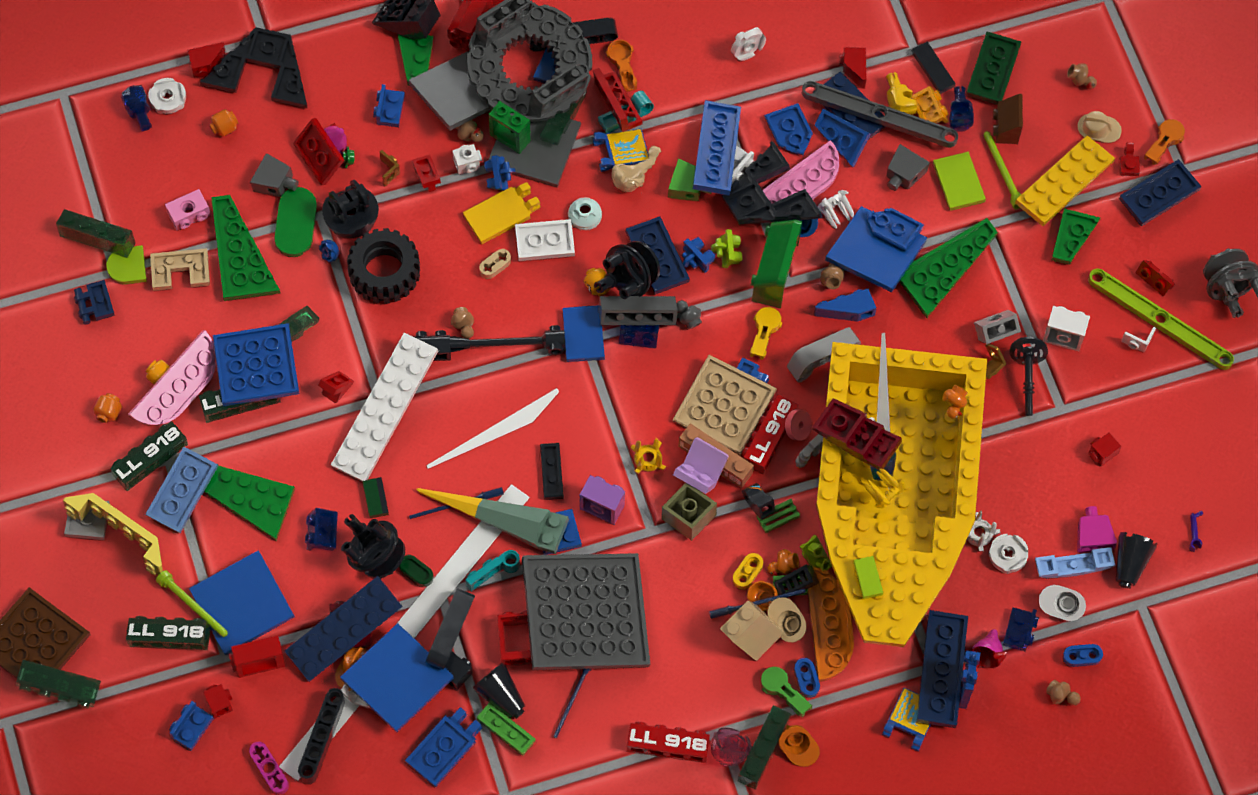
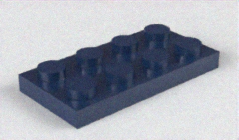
M841 71L823 84L868 100ZM822 105L827 111L871 134L869 139L886 127ZM880 111L875 112L877 117H884Z
M1178 159L1120 195L1119 200L1142 227L1198 192L1202 186Z
M661 216L626 228V234L630 242L640 241L645 243L658 258L660 275L658 280L650 285L655 295L690 281Z

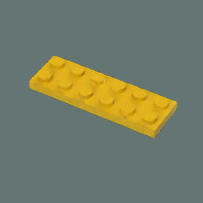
M1087 135L1016 199L1015 204L1040 225L1044 226L1114 162L1115 158Z

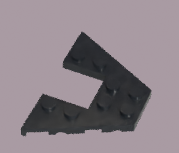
M255 27L235 50L230 51L222 59V62L213 68L210 74L200 80L201 86L236 93L246 62L277 68L280 71L271 100L308 108L290 34Z
M773 141L770 142L769 148L763 154H759L757 160L748 166L744 171L745 174L732 184L730 195H722L723 201L738 224L821 219L822 213L806 189L771 204L759 186V183L790 170L789 164Z

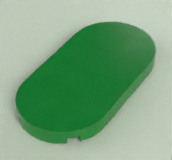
M297 187L295 191L289 189L281 196L279 201L275 244L281 253L288 257H299L312 246L317 202L313 193L308 189Z

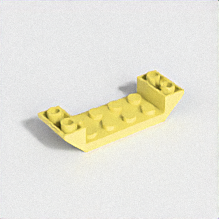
M94 493L64 498L66 514L74 520L78 518L82 521L92 509L91 512L100 519L104 517L112 528L116 530L118 528L124 531L123 535L131 541L135 539L140 543L139 546L147 551L143 558L145 566H147L145 569L155 576L163 571L158 538Z

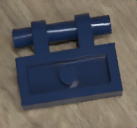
M105 280L87 284L88 292L82 293L81 288L74 290V300L78 304V314L83 324H89L91 322L89 317L94 314L96 321L115 316ZM87 300H91V307H86L85 302Z

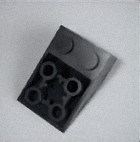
M386 0L372 23L410 39H426L441 15L434 0Z

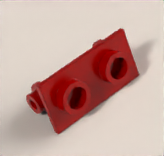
M1143 260L1135 273L1162 296H1165L1167 291L1175 285L1173 279H1170L1165 273H1159L1160 269L1152 261Z

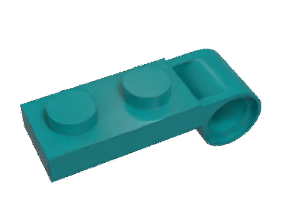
M638 91L632 95L631 101L640 117L649 114L653 110L654 104L644 91ZM623 105L621 107L623 110H627L628 105ZM611 111L598 117V122L606 133L620 128ZM627 117L628 123L636 120L634 117Z
M507 550L499 557L487 560L478 571L474 570L467 576L466 587L472 592L502 569L507 573L517 572L520 567L519 554L514 550ZM508 559H514L516 561L514 564L506 563Z

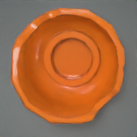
M762 580L754 582L747 592V599L750 602L778 596L776 588L771 583ZM772 601L757 606L765 612L768 611Z

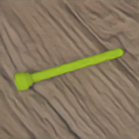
M986 131L983 136L1011 194L1010 203L1013 209H1019L1020 207L1015 204V201L1021 193H1018L990 132Z
M164 570L157 576L156 582L161 587L169 588L219 635L222 637L228 635V631L174 583L172 574Z

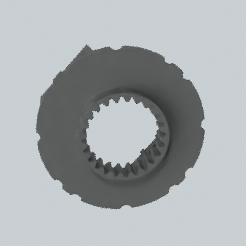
M504 0L477 18L476 29L468 47L470 52L467 53V71L471 84L477 88V95L480 99L487 101L488 107L493 109L501 101L528 118L530 122H539L553 119L558 113L563 114L567 112L571 104L577 103L590 81L589 71L592 70V53L588 40L582 36V29L579 25L572 23L571 17L546 4L538 6L532 0ZM524 40L528 44L531 41H534L535 45L541 43V48L547 47V52H552L551 58H555V72L551 80H547L540 88L535 86L533 90L530 87L524 90L522 85L517 88L516 83L511 84V79L506 78V72H503L504 66H502L506 51L511 49V45L515 47L517 42L523 44Z

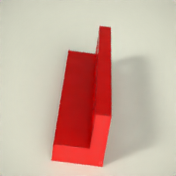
M600 68L593 70L595 84L621 131L625 132L642 125V119L615 71L603 75ZM614 79L615 82L613 85H609L607 81ZM616 91L622 94L620 98H617L613 92ZM620 104L628 105L627 110H623ZM627 117H634L636 120L628 123Z

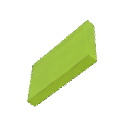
M969 151L933 160V165L950 211L986 201Z

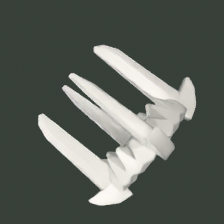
M845 190L838 191V194L829 199L824 198L822 203L818 205L819 210L826 217L830 225L836 229L835 222L839 225L841 223L833 210L835 208L834 205L839 206L848 221H850V216L854 217L853 209L845 196L849 192Z
M982 511L976 512V520L967 538L972 545L978 546L979 551H983V546L990 543L994 535L1000 534V529H996V522L990 525L987 521L981 519ZM980 527L984 529L985 534L982 533L981 537L976 536L974 533L975 528Z

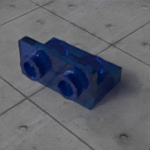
M621 325L619 344L656 348L660 325Z
M315 508L307 515L306 525H308V532L305 536L307 550L311 551L313 548H321L333 551L336 549L338 512Z
M1012 607L1003 646L1025 652L1028 646H1032L1034 635L1031 634L1032 628L1037 627L1039 617L1036 616L1037 610L1033 609L1032 612Z

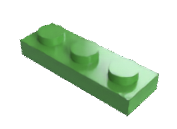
M491 703L477 716V720L522 756L536 742L533 736Z

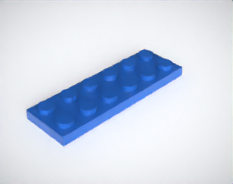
M705 100L693 189L730 195L741 112L740 106Z

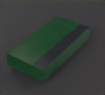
M382 477L363 481L370 519L389 515Z

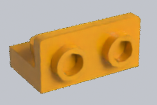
M929 86L912 95L911 99H914L917 103V113L920 118L936 124L941 121L944 123L949 122L947 118L949 113L946 107L940 103L942 97L938 90H934Z

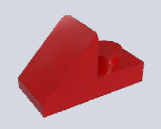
M338 371L322 378L318 386L323 389L322 395L337 403L353 385L354 381Z

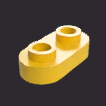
M748 554L734 572L733 584L737 588L747 589L750 587L762 570L763 559L759 554ZM750 563H755L757 566L751 567ZM740 578H745L746 581H745V582H740L739 579H740Z

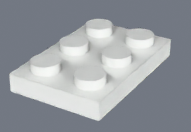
M571 219L515 224L519 261L575 256Z

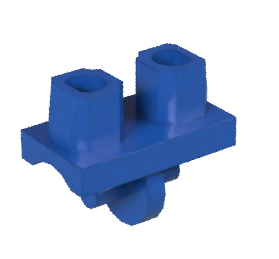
M498 155L491 156L490 160L484 162L486 172L493 171L494 178L487 179V187L504 191L508 189V181H511V174L516 173L515 168H510L509 162H505L504 157H498Z
M699 237L691 241L687 238L684 241L685 246L683 250L685 252L682 254L685 259L683 266L689 267L691 265L693 269L699 266L706 273L709 270V265L715 260V254L711 250H707L703 254L699 251L704 247V243Z

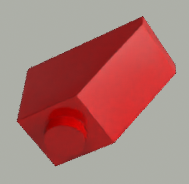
M224 42L188 50L194 78L207 76L216 65H219L226 55Z
M844 47L843 54H840L839 64L843 65V73L861 89H865L867 80L866 48Z

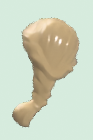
M656 146L650 147L648 151L649 158L636 165H614L612 168L614 186L623 192H632L636 188L642 187L645 180L644 174L655 165L657 156L662 152L661 149Z

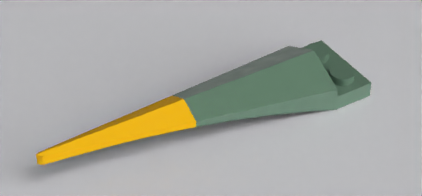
M417 488L418 493L479 519L539 550L556 554L569 522L568 516L550 512L547 509Z

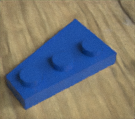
M822 109L815 123L817 129L828 141H832L837 151L854 167L871 134L825 109Z

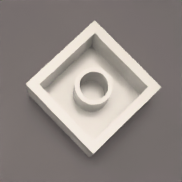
M1053 306L1043 342L1079 352L1090 316L1083 312L1067 310V308L1062 306Z

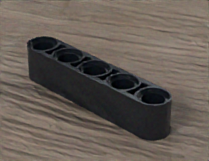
M614 18L572 22L575 25H579L582 29V36L588 40L589 44L610 42L618 38ZM531 41L529 44L531 51L546 50V47L541 48V43L535 45L534 41Z
M459 588L456 589L428 653L426 663L444 670L475 595Z
M332 688L326 693L300 761L298 773L300 780L304 784H312L316 781L345 706L343 692L338 688ZM333 697L341 698L337 703L330 701ZM326 715L334 716L331 721L324 720ZM320 733L327 734L324 739L316 738ZM313 751H318L320 753L319 756L315 758L310 757V754ZM305 770L313 771L310 776L303 775Z

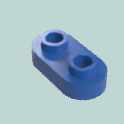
M1096 644L1069 646L1063 653L1065 664L1071 667L1097 665L1103 657V650ZM1089 654H1094L1095 658H1090ZM1074 655L1076 659L1072 660L1069 656Z
M801 658L795 663L794 672L802 695L812 698L819 693V679L814 663L808 658ZM801 668H807L808 671L802 672ZM812 686L813 690L809 691L806 687Z

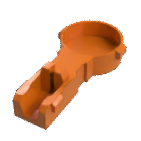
M615 40L608 46V51H606L607 58L619 69L621 84L625 91L637 90L638 82L632 67H630L632 52H634L633 46L625 40Z
M1168 119L1160 124L1158 127L1159 139L1145 153V160L1149 158L1155 166L1160 162V158L1170 145L1182 143L1185 128L1179 121Z

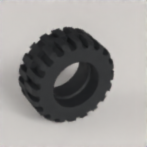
M383 228V231L374 229L373 233H364L362 239L357 238L354 242L355 246H351L349 250L350 255L347 257L350 282L355 287V291L360 295L363 294V298L366 300L371 298L374 303L384 301V304L390 303V300L397 302L401 296H408L410 294L409 289L414 290L416 282L419 281L420 277L419 253L413 241H409V237L405 234L401 236L400 231L394 230L390 232L388 228ZM381 255L393 256L402 263L396 273L387 277L371 274L367 271L366 266L373 258Z

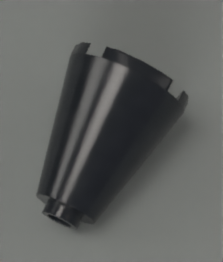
M1120 532L1118 537L1116 581L1119 582V586L1130 589L1131 586H1135L1157 548V542L1153 543L1154 540L1138 534H1133L1129 537L1126 536L1127 532Z
M503 663L494 668L487 676L483 677L473 686L476 693L507 717L512 718L514 716L517 719L525 712L523 710L525 704Z

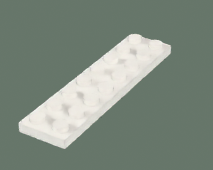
M406 333L402 335L331 463L333 468L361 482L368 480L438 353L437 348Z

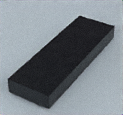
M928 41L912 49V54L940 94L955 87L956 83Z
M540 444L544 500L564 499L560 444Z

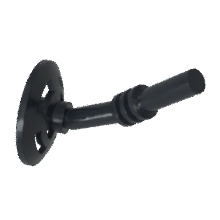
M1023 337L1011 344L1009 352L1015 362L1025 365V382L1023 383L1025 385L1023 387L1025 389L1023 391L1025 394V416H1033V394L1035 393L1033 391L1035 389L1033 387L1035 385L1033 382V365L1042 362L1047 357L1048 348L1038 338ZM1023 344H1035V346L1023 347ZM1016 349L1018 350V351H1017V356H1018V357H1016L1015 354H1014V352H1015ZM1040 349H1042V351H1043V355H1042L1041 357H1040Z

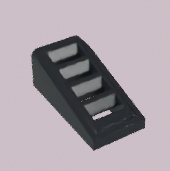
M804 565L775 581L774 585L778 594L782 595L801 589L807 590L817 585L819 581L813 567ZM800 576V579H801V581H802V584L799 583V580H798L797 577ZM790 580L793 581L795 588L792 587ZM784 583L786 584V586H787V588H788V591H787V592H786L785 589H784V586H783Z

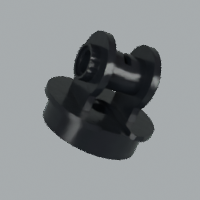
M356 180L350 181V186H347L344 191L337 194L334 191L329 192V196L325 199L322 207L323 219L326 225L335 234L344 238H357L369 232L376 222L379 213L378 202L375 196L362 184H358Z

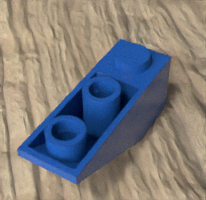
M859 289L850 295H840L834 300L818 303L815 306L814 315L817 317L858 322L875 316L876 305L869 289Z

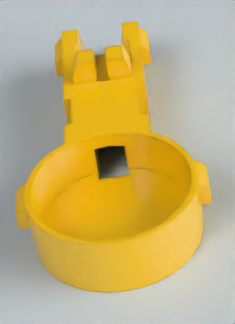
M772 307L760 309L754 317L753 321L758 329V335H756L753 346L750 349V357L756 355L763 360L767 353L766 349L771 333L776 332L782 326L780 313ZM763 327L768 328L767 332L763 331Z

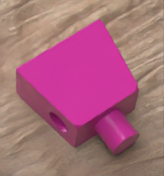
M1095 506L1085 508L1086 516L1080 517L1078 522L1077 553L1091 552L1094 549L1108 547L1114 550L1117 540L1109 517L1107 515H1098L1097 507Z

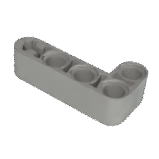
M850 327L845 328L797 350L787 365L788 370L797 382L807 379L814 368L830 362L832 342L861 345L860 340Z

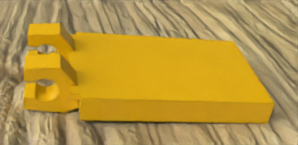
M527 182L519 185L517 189L510 187L463 212L464 218L481 244L514 228L515 224H521L529 220L530 214L541 208L537 197L528 200L526 203L522 199L531 194V187Z

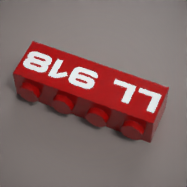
M778 394L775 400H770L767 410H769L767 415H762L758 424L760 428L758 431L753 432L750 438V446H746L741 455L743 459L754 465L753 470L764 474L786 433V418L792 410L798 409L797 403Z
M644 722L630 723L627 752L706 763L710 734H706L705 731L701 730L690 732L681 727L669 729L659 724L648 726Z

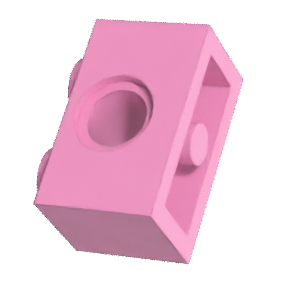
M199 189L165 204L167 214L176 231L185 229L192 223L203 221L210 216L209 206ZM186 210H193L190 213H185Z

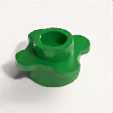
M346 146L345 151L341 152L345 160L343 162L344 168H347L348 165H353L355 160L354 150H349V147Z

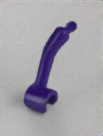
M1202 511L1196 514L1192 513L1190 516L1192 541L1189 549L1192 552L1196 550L1193 544L1198 545L1200 549L1202 547V541L1198 539L1196 521L1197 517L1203 515Z

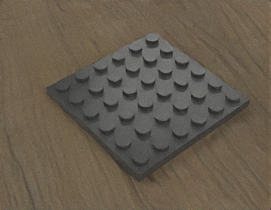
M638 553L523 555L522 566L532 670L650 666Z

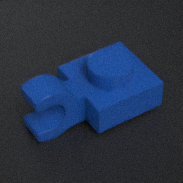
M742 357L737 369L765 383L769 381L767 374L758 371L760 368L758 364Z

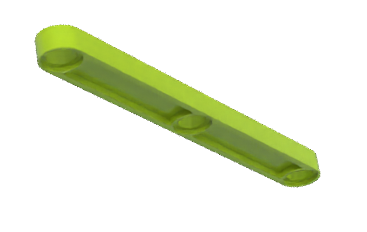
M1093 269L1091 271L1088 281L1092 287L1219 369L1227 370L1232 366L1234 357L1228 350L1101 269ZM1098 274L1102 277V281L1096 282L1092 276ZM1162 315L1166 321L1159 323L1156 320V316ZM1220 357H1227L1230 360V363H1221Z

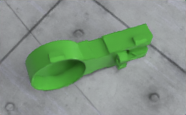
M770 667L763 672L761 677L762 691L766 694L778 695L780 698H783L798 716L803 717L806 711L812 709V705L788 683V674L782 668Z

